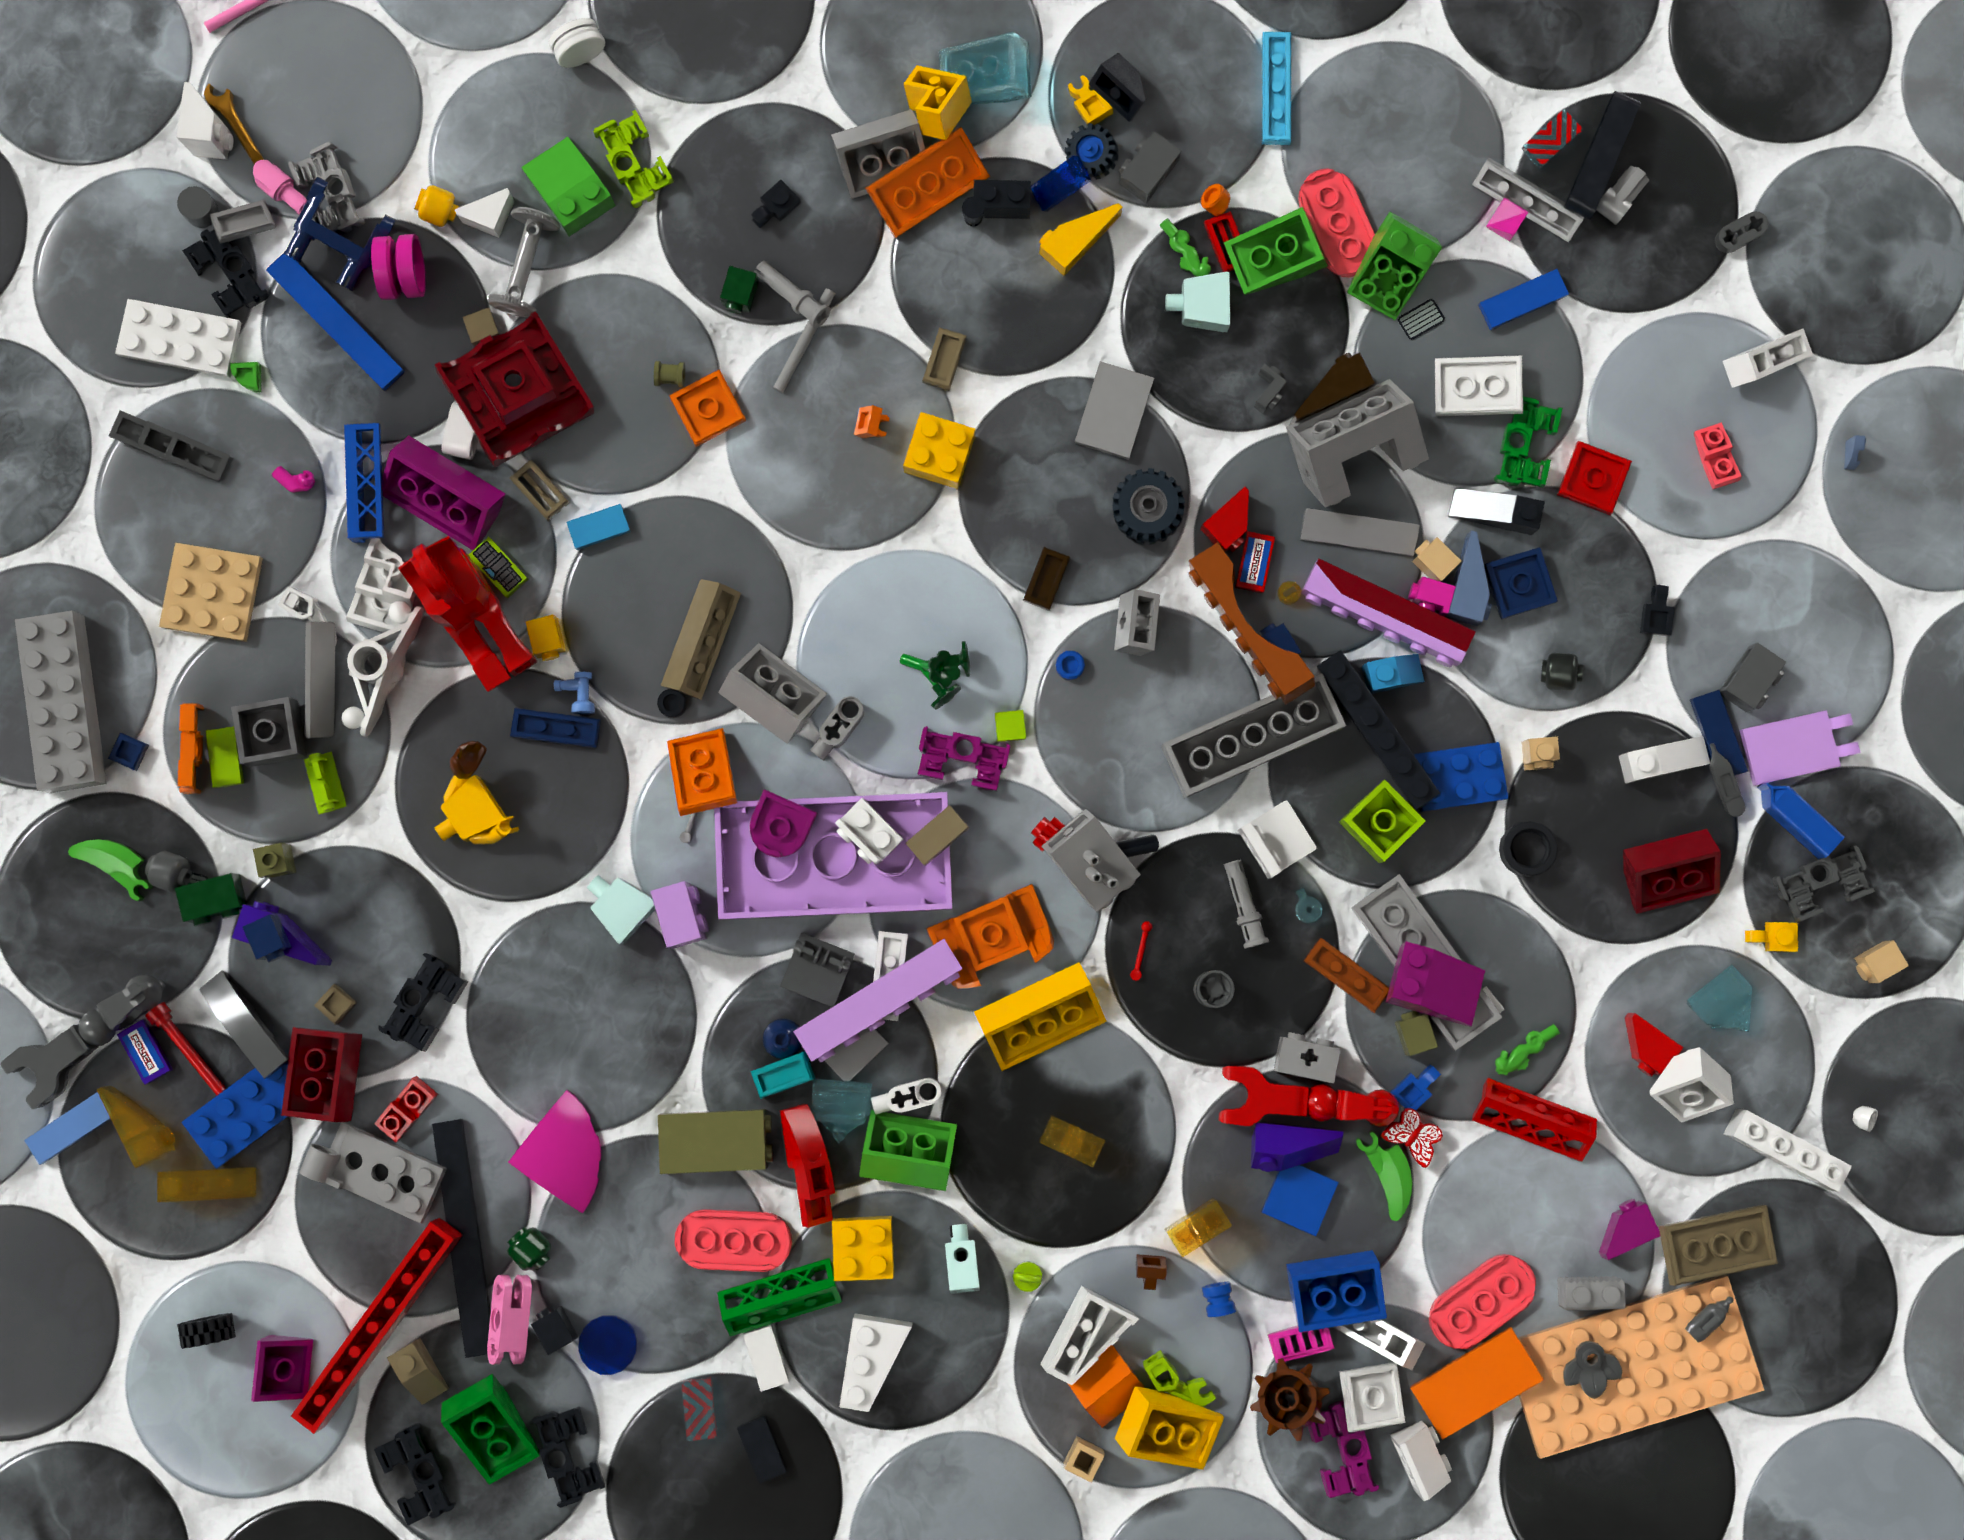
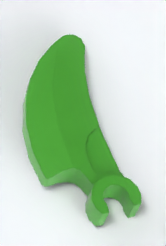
M102 839L87 840L71 846L68 850L71 857L86 861L113 877L128 890L130 897L135 901H142L144 899L138 893L140 885L145 889H152L153 887L148 880L141 879L137 872L144 859L124 844Z
M1370 1131V1136L1373 1139L1370 1145H1363L1359 1138L1356 1139V1144L1360 1150L1366 1153L1379 1176L1387 1198L1391 1220L1398 1221L1405 1213L1412 1194L1411 1169L1399 1144H1395L1389 1149H1383L1378 1145L1376 1133Z

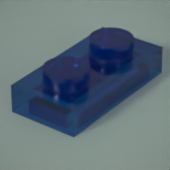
M1073 155L1031 185V190L1042 211L1048 212L1089 183L1091 179L1079 156Z

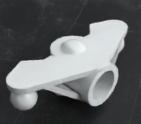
M394 602L389 607V617L395 623L403 624L371 639L365 638L350 650L347 658L349 675L354 679L364 713L360 708L354 706L345 709L342 713V722L347 728L357 729L361 727L360 734L364 737H368L382 714L388 693L396 686L403 675L406 662L405 655L417 635L423 617L424 609L422 607L416 606L411 611V607L406 602ZM396 639L391 650L384 646ZM380 653L382 657L381 667L377 672L369 675L365 669V662L370 655ZM367 683L375 685L372 696H370Z

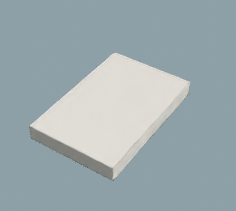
M1522 356L1435 358V416L1523 413Z

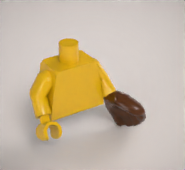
M468 741L459 745L455 754L450 759V768L454 776L443 796L444 803L441 805V809L448 819L434 827L443 841L458 833L463 841H470L475 845L495 844L508 834L519 831V827H510V820L514 816L507 817L481 777L477 775L472 776L487 751V748L478 741Z

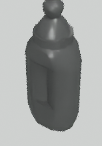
M1729 1296L1726 1300L1707 1305L1687 1324L1685 1330L1698 1343L1705 1340L1724 1322L1729 1306L1734 1301L1733 1298Z

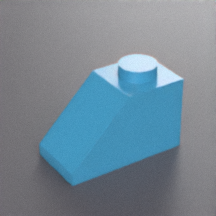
M1418 654L1389 657L1367 662L1362 666L1365 684L1371 694L1425 682Z

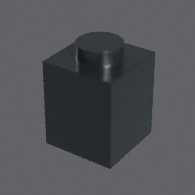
M549 1306L536 1314L538 1320L531 1324L547 1355L552 1354L578 1338L562 1306L555 1310L552 1306Z

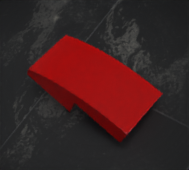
M415 1076L409 1081L398 1097L387 1106L374 1125L396 1143L419 1119L437 1097L438 1093L418 1076Z

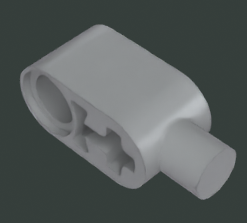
M853 696L841 699L821 725L819 731L820 738L810 751L823 761L833 748H838L845 743L863 719L864 708L859 699ZM847 704H855L859 707V712L855 717L847 718L843 715V708ZM839 716L841 721L849 726L846 729L842 724L838 729L840 737L838 739L833 737L831 740H828L827 730L829 728L831 730L836 729L839 722L835 718Z

